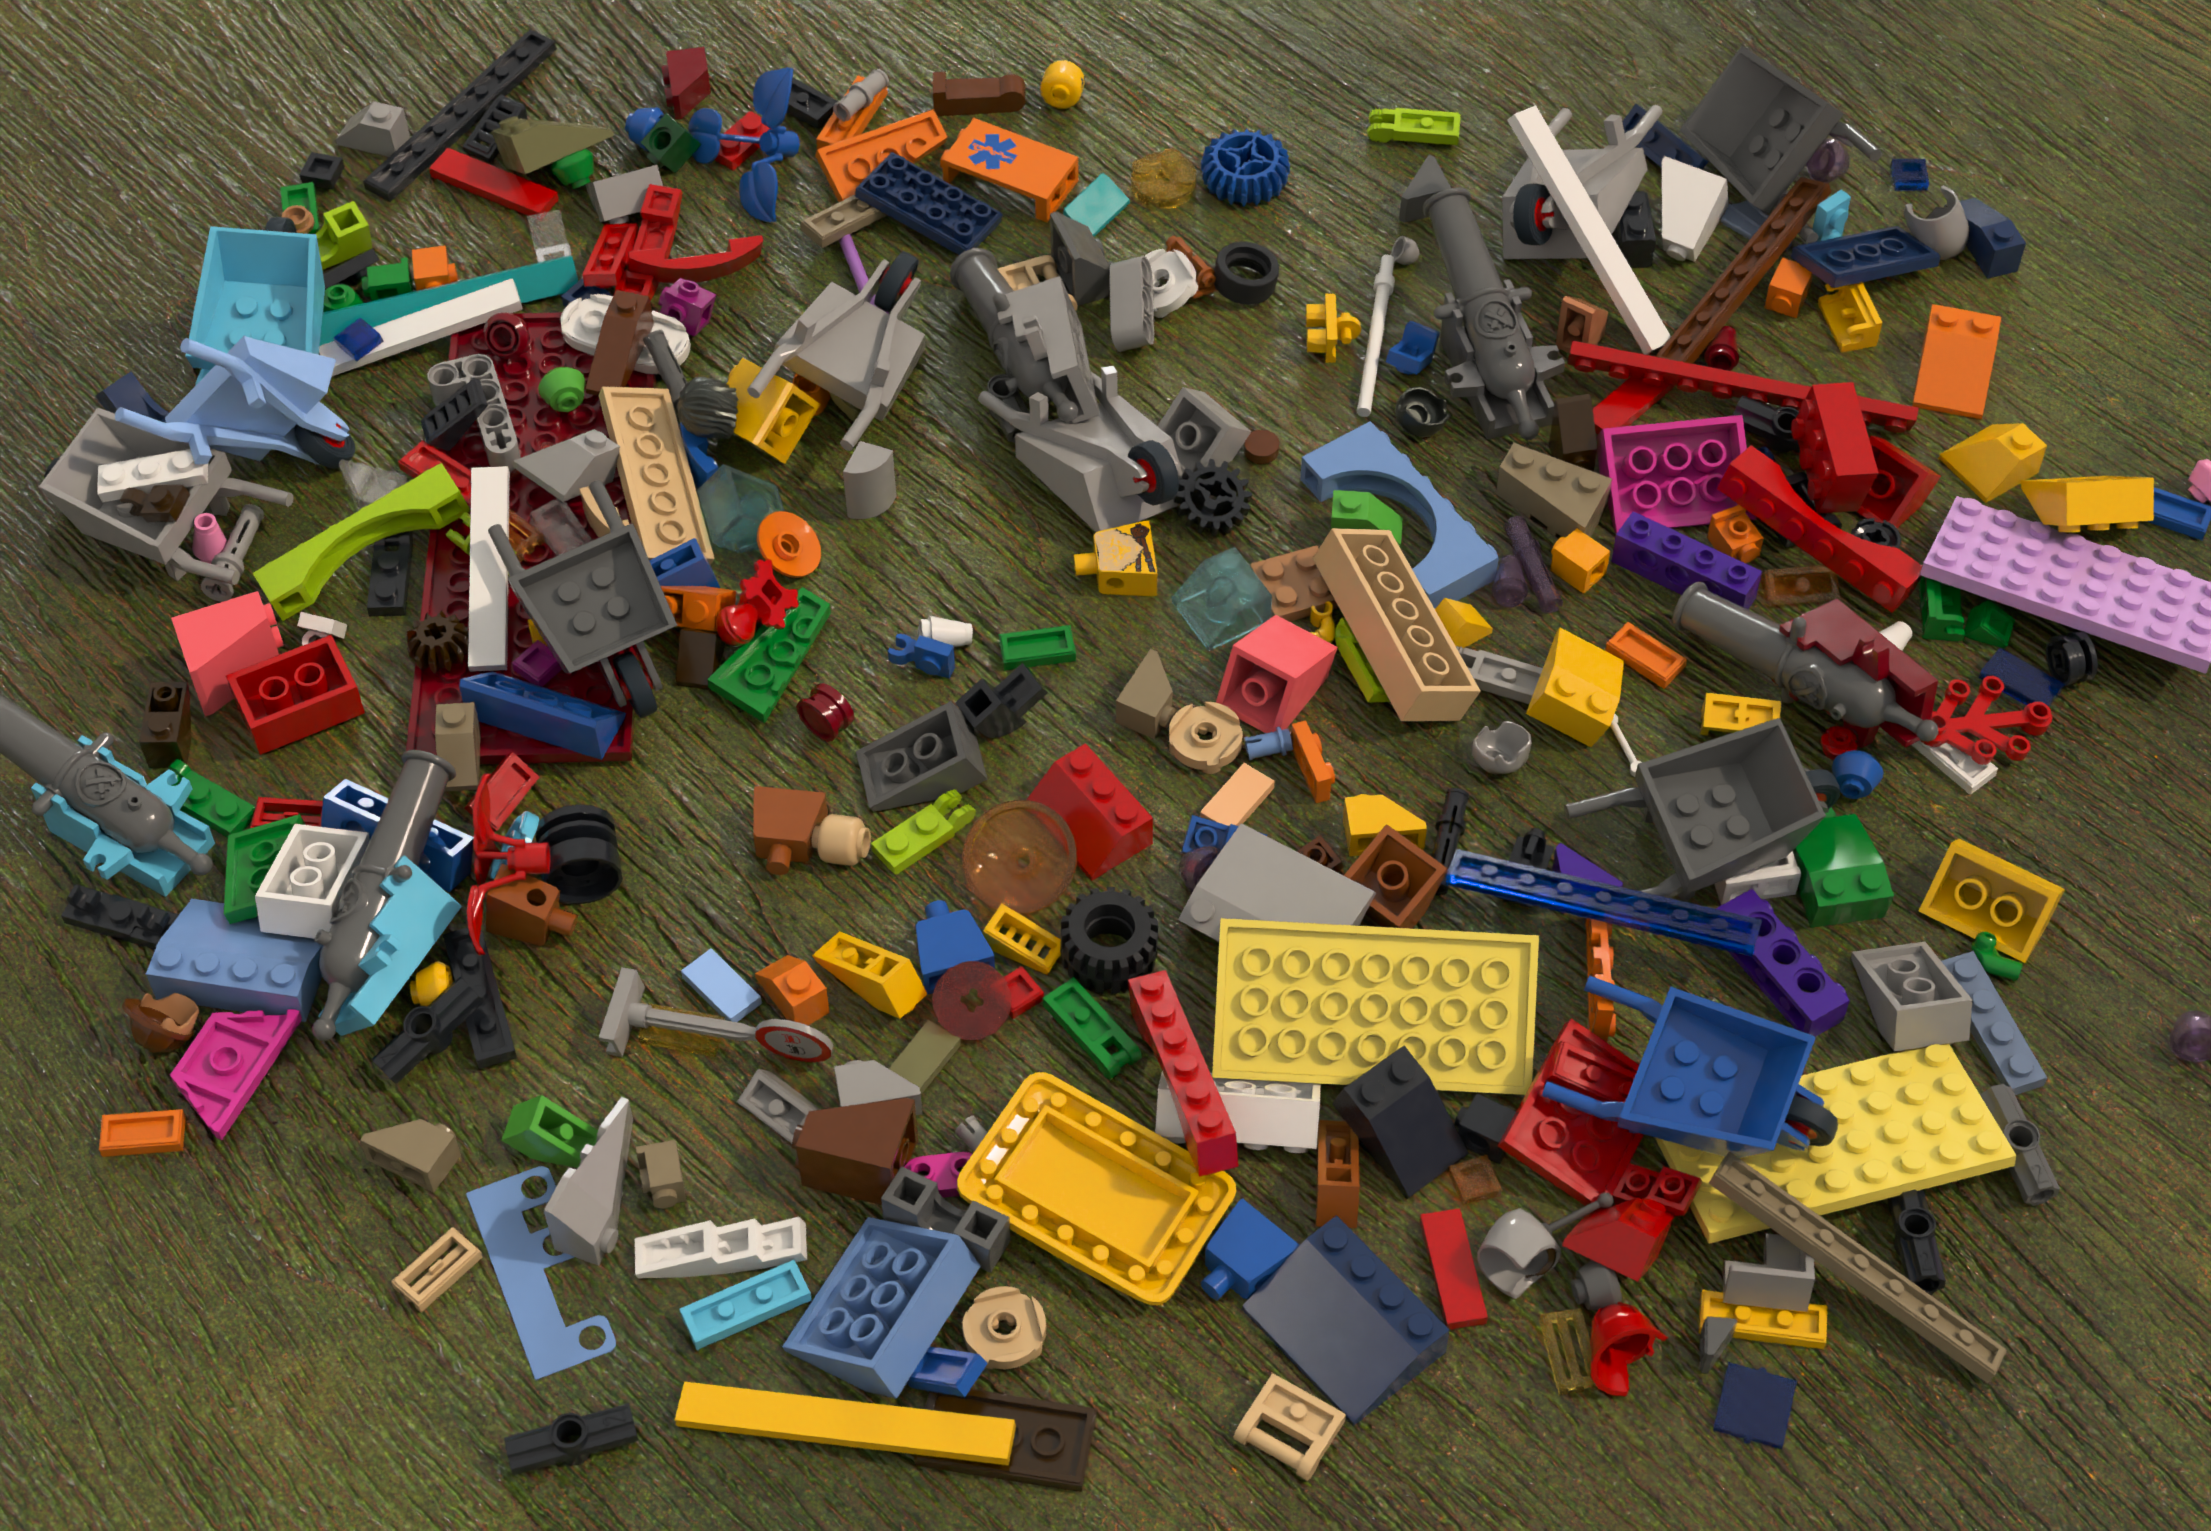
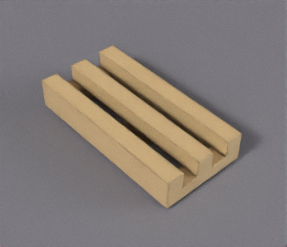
M452 1227L394 1278L391 1283L398 1293L401 1292L404 1298L409 1303L412 1302L415 1308L422 1313L482 1259L481 1251ZM453 1244H458V1246L455 1247L442 1260L439 1259L434 1265H432L429 1268V1272H427L419 1281H417L412 1287L409 1286V1284L416 1277H418L425 1269H427L434 1261H436Z

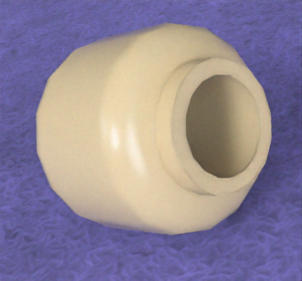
M829 814L823 819L820 826L814 827L812 847L818 849V854L822 861L831 864L854 866L861 858H865L868 855L871 833L869 828H865L860 818Z

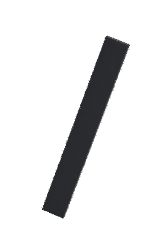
M530 29L364 179L365 189L391 202L435 162L447 148H450L484 116L499 95L507 96L557 50L556 42Z

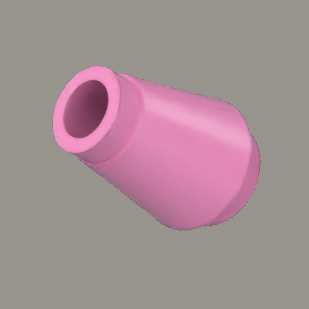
M202 513L194 519L192 550L200 561L212 564L211 562L215 555L223 552L227 539L219 527L216 518L210 513Z

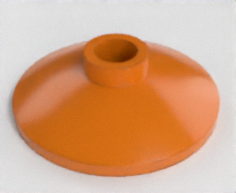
M778 511L766 516L759 524L757 530L759 550L765 561L767 559L772 560V566L775 571L787 577L801 578L809 575L817 568L821 559V547L816 533L805 520L793 513Z

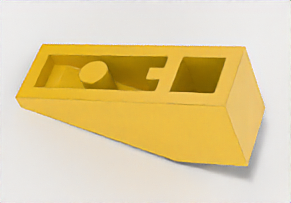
M839 931L812 955L818 964L873 1007L899 1019L911 1012L916 1004L927 995L910 959Z

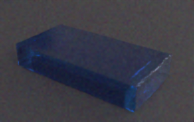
M2002 648L1997 650L1979 675L1981 680L1986 676L1998 677L2004 683V690L2002 692L2025 705L2033 702H2043L2050 707L2062 692L2064 683Z

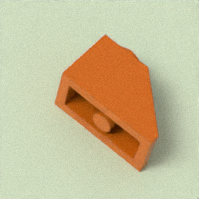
M786 955L755 973L757 981L787 1020L808 1026L830 1013L827 988L805 960Z

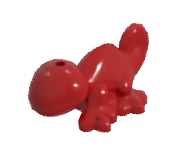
M758 559L754 563L756 571L754 576L749 579H743L739 583L742 593L740 594L738 604L726 606L717 614L716 630L720 639L726 644L742 646L749 643L754 637L757 621L762 622L766 627L783 629L785 627L783 620L786 616L785 610H793L799 606L797 589H785L778 583L773 575L772 560L770 559L766 561Z

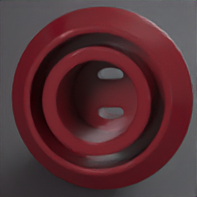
M506 312L497 313L491 316L484 326V341L488 349L497 357L513 359L525 351L529 339V329L525 321L520 317Z

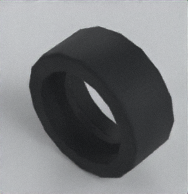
M1246 241L1233 242L1224 246L1217 255L1214 267V276L1216 277L1214 282L1215 288L1222 296L1235 303L1246 305L1259 304L1269 299L1275 290L1279 275V263L1276 256L1267 248ZM1236 266L1249 267L1258 271L1263 278L1256 280L1243 279L1234 275L1229 268Z

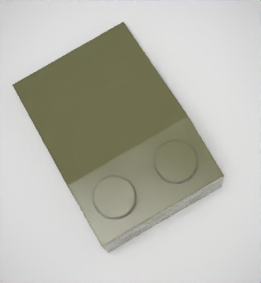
M517 116L501 121L499 123L500 128L491 131L505 167L523 174L532 172L614 136L611 129L591 124L518 119Z

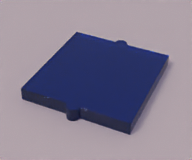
M1728 1362L1713 1430L1743 1438V1441L1747 1444L1754 1441L1782 1449L1797 1380L1767 1373V1370L1763 1367L1756 1370Z

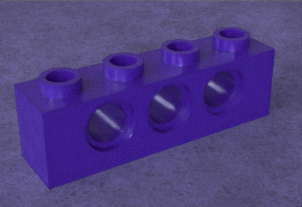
M1634 511L1627 518L1615 537L1611 562L1682 595L1695 582H1704L1708 591L1746 609H1749L1756 599L1762 575L1761 570Z
M1750 889L1714 910L1710 931L1794 1029L1816 1037L1844 1020L1850 1001L1846 991L1839 983L1833 982L1826 974L1818 958L1805 950L1799 943L1795 932L1790 927H1785L1777 918L1768 901L1761 899L1753 889ZM1801 989L1808 990L1811 993L1804 992Z

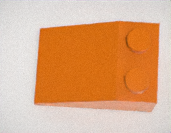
M1932 304L1923 338L1912 403L1913 407L1982 420L1998 341L2001 316Z

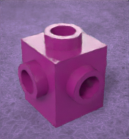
M680 278L670 288L665 287L658 302L662 306L660 313L679 320L686 328V332L695 337L710 321L716 294L699 287L693 281Z

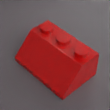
M1086 743L1056 760L1025 801V806L1091 881L1153 844V817Z

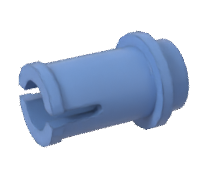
M1276 727L1274 732L1244 737L1249 760L1277 753L1285 756L1287 751L1293 750L1288 728L1281 730V727Z

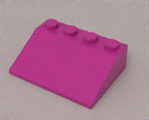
M1742 415L1605 428L1596 436L1600 475L1612 479L1608 507L1615 534H1617L1633 511L1672 529L1710 525L1712 514L1739 505L1720 492L1717 487L1729 464L1747 449ZM1746 510L1750 520H1756V516Z

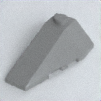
M620 1098L600 1125L595 1146L585 1145L580 1152L582 1160L578 1169H567L544 1209L554 1250L598 1266L605 1253H611L618 1239L617 1226L633 1125L629 1099Z

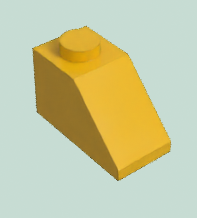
M1360 794L1355 797L1345 798L1343 823L1349 857L1360 856L1386 824L1424 850L1427 832L1426 822L1384 795Z

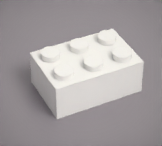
M294 824L255 895L260 931L315 939L320 929L329 932L332 927L329 921L340 902V897L346 883L350 878H353L352 870L361 862L370 841L369 833Z

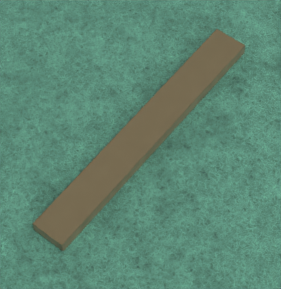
M1728 1152L1709 1181L1711 1186L1986 1383L1996 1375L2007 1351L2004 1347L1733 1153Z

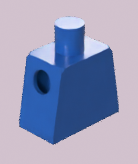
M942 900L929 903L925 907L927 919L918 921L915 924L921 980L927 995L996 977L994 953L971 913L965 909L950 913L947 903Z
M1241 1198L1206 1246L1205 1266L1211 1273L1201 1281V1287L1214 1300H1219L1230 1288L1242 1298L1248 1300L1299 1247V1244Z

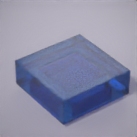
M1892 159L1890 169L1894 191L1928 189L1929 177L1925 159Z
M362 318L357 319L333 337L337 346L356 362L384 342L380 333Z

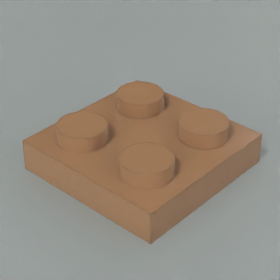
M1317 545L1250 564V575L1271 618L1277 615L1289 622L1306 618L1311 614L1312 605L1315 606L1318 612L1323 613L1325 602L1327 601L1332 603L1333 610L1339 608L1313 560L1319 549Z

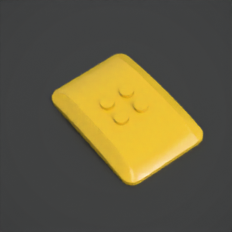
M1045 1072L1031 1074L1023 1081L957 1178V1190L960 1196L971 1204L974 1200L1008 1216L1010 1230L1086 1274L1148 1305H1161L1173 1296L1236 1195V1184L1233 1178L1225 1171L1199 1177L1189 1151Z

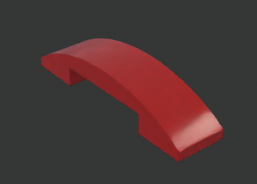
M649 184L640 211L643 220L633 251L662 248L664 259L667 260L669 258L682 200L681 189ZM626 269L618 286H616L615 292L619 290L649 296L651 301L660 282H657L653 275L631 272Z
M759 235L729 239L727 251L723 253L667 260L664 259L662 248L628 252L627 271L653 275L657 282L675 283L680 278L695 283L709 281L732 274L760 257L763 237Z

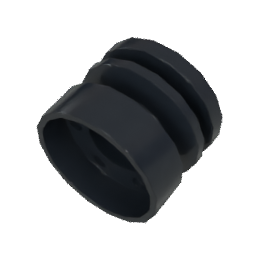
M572 805L549 812L538 821L539 824L535 833L536 842L549 843L550 871L549 874H540L541 881L556 887L560 891L559 902L564 904L596 902L608 897L619 888L623 877L617 849L614 819L606 810L592 805Z

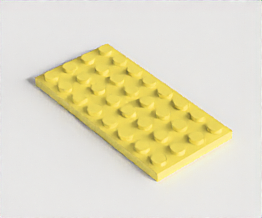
M1220 918L1212 1078L1349 1085L1405 1045L1428 1074L1436 1090L1526 1095L1532 1084L1539 935Z
M1948 1043L1903 1050L1802 1075L1799 1084L1822 1098L1824 1101L1823 1107L1829 1110L1838 1120V1129L1833 1141L1827 1146L1809 1145L1808 1149L1805 1148L1804 1151L1795 1150L1776 1143L1774 1151L1740 1158L1820 1216L1899 1196L1903 1192L1915 1189L1919 1191L2015 1166L2017 1155ZM1655 1137L1671 1169L1701 1178L1702 1184L1690 1204V1208L1709 1244L1770 1228L1709 1184V1181L1724 1159L1723 1156Z

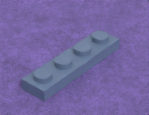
M1974 951L1942 960V963L1972 998L1970 1031L2000 1084L2011 1086L2015 1095L2044 1086L2047 1076Z

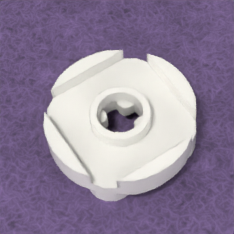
M1158 249L1145 255L1152 269L1154 316L1157 318L1165 317L1168 313L1180 308L1198 290L1195 268L1189 259L1178 250L1166 252L1164 249ZM1164 276L1165 279H1169L1165 285L1158 287L1160 285L1158 280Z

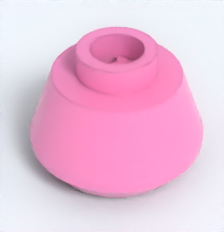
M2209 459L2199 460L2188 479L2192 486L2187 490L2199 503L2204 504L2208 501L2211 504V461Z

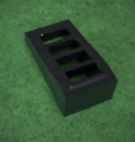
M499 95L463 145V151L490 163L500 153L493 135L490 134L492 133L491 131L500 128L499 123L510 117L517 116L518 119H528L526 107L515 100ZM482 141H484V142L490 144V146L487 147V146H485V145H483V144H480V143H481Z
M472 379L431 410L421 420L425 439L429 445L450 451L485 410L488 404L479 379Z

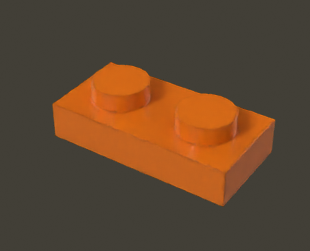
M1307 721L1294 723L1291 729L1292 751L1315 803L1330 800L1331 784L1335 783L1333 767L1330 762H1324L1321 755L1322 745L1317 733H1311Z

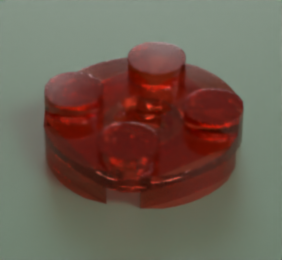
M967 961L949 968L938 980L933 992V1009L939 1023L950 1034L965 1040H979L996 1033L1007 1020L1011 1009V992L1005 978L992 966L983 962ZM970 989L978 990V997L984 998L983 1006H976L974 1012H968L967 1005L960 1003L961 995H968Z

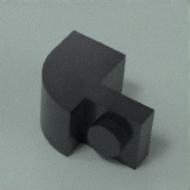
M1022 663L996 687L983 678L980 679L955 704L976 730L987 737L995 738L1010 734L1027 722L1023 715L1048 692L1032 671Z

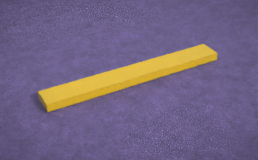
M684 1382L675 1416L677 1427L1009 1465L1016 1429L1015 1420L691 1382Z

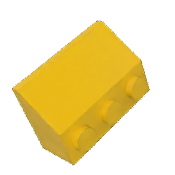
M2090 476L2021 480V489L2043 525H2058V532H2081V525H2087V530H2110V523H2116V528L2131 529L2138 528L2139 521H2154V478Z
M1958 838L1951 842L1918 911L1974 939L1980 932H1989L1997 938L1995 946L1997 950L2026 963L2047 927L2065 889Z

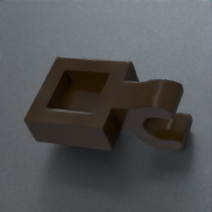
M154 485L149 494L136 488H126L120 501L121 503L133 504L130 514L142 516L147 523L177 522L190 493L184 485Z

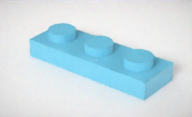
M791 1260L682 1307L679 1310L694 1346L698 1350L807 1303L812 1298L811 1292L795 1260Z

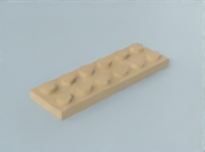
M602 387L599 399L609 438L620 446L616 465L631 523H633L648 559L651 560L696 538L711 566L714 555L669 389Z

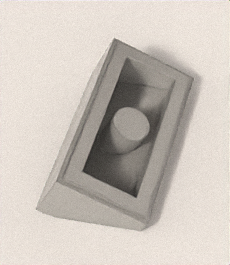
M762 1069L756 1071L737 1100V1103L790 1143H792L796 1127L804 1125L808 1112L821 1110L775 1074Z

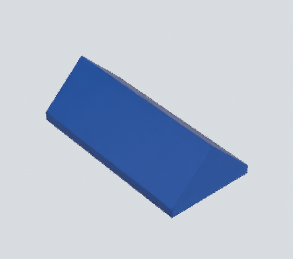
M493 671L460 679L459 688L463 703L474 702L479 722L600 760L603 759L626 715L622 711Z

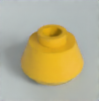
M436 961L417 972L416 980L410 981V992L414 1004L420 1003L421 1006H429L454 982L452 972L447 964Z

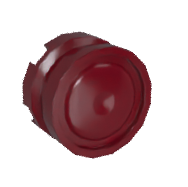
M825 683L817 684L811 690L810 697L801 699L796 705L797 713L804 725L815 736L826 742L835 740L838 736V731L846 729L855 720L854 712L845 697L832 686Z

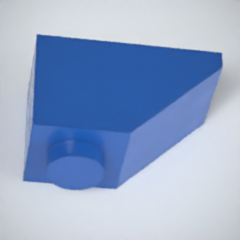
M696 538L649 560L660 586H708L720 588L716 576Z

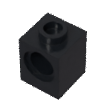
M1476 1094L1470 1106L1464 1104L1461 1107L1454 1125L1459 1128L1458 1133L1468 1150L1500 1164L1507 1152L1498 1147V1144L1516 1111L1480 1094Z

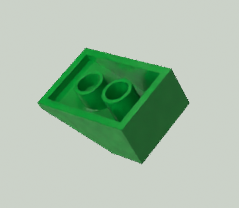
M1856 814L1824 818L1793 850L1797 866L1801 871L1798 888L1810 928L1884 918L1894 898L1885 864Z

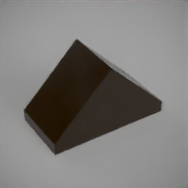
M686 627L680 630L676 673L677 686L711 690L708 687L707 679L719 668L726 644L720 639L717 631Z

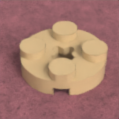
M1205 702V706L1193 708V704L1181 708L1170 722L1169 751L1188 767L1202 770L1207 774H1214L1219 772L1223 766L1231 763L1241 751L1243 732L1240 727V720L1237 714L1227 706L1216 702ZM1208 731L1213 733L1210 740L1199 739L1197 735L1198 733L1205 735Z
M1010 1286L988 1289L974 1299V1304L969 1308L968 1312L966 1311L963 1317L965 1345L970 1353L980 1354L988 1363L985 1367L986 1369H1012L1020 1367L1030 1360L1036 1359L1042 1352V1345L1046 1338L1044 1310L1034 1297L1031 1296L1030 1299L1027 1295L1021 1294L1020 1289ZM1006 1320L1009 1326H1016V1329H1013L1008 1335H1001V1333L994 1331L999 1328V1321Z

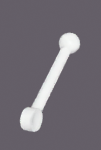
M1614 714L1610 727L1631 764L1630 774L1635 777L1637 765L1642 762L1637 761L1617 724L1618 716Z

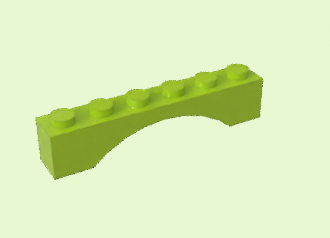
M440 463L424 471L421 475L404 485L393 489L390 493L370 505L361 508L346 519L330 526L327 530L310 540L299 544L281 557L267 563L262 568L253 572V575L275 611L284 621L315 603L321 589L332 574L345 561L366 546L385 537L405 531L441 529L460 518L464 512H470L471 510L447 470Z

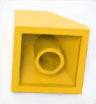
M2023 423L1992 424L1940 453L1938 459L1979 498L1987 503L2020 484L2021 480H2027L2038 474L2047 445Z

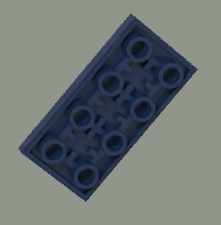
M893 152L855 190L856 198L958 255L964 251L977 248L1001 223L1003 213L995 210L988 204L979 201L961 189L952 186L934 176L931 172L925 171Z

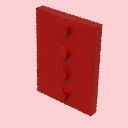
M1571 1018L1561 1029L1501 1138L1498 1147L1586 1206L1596 1201L1601 1193L1606 1192L1612 1196L1644 1134L1629 1133V1130L1617 1127L1618 1122L1603 1120L1542 1097L1546 1082L1549 1081L1547 1077L1556 1045L1562 1040L1635 1073H1637L1639 1064ZM1599 1208L1593 1212H1597L1605 1208Z

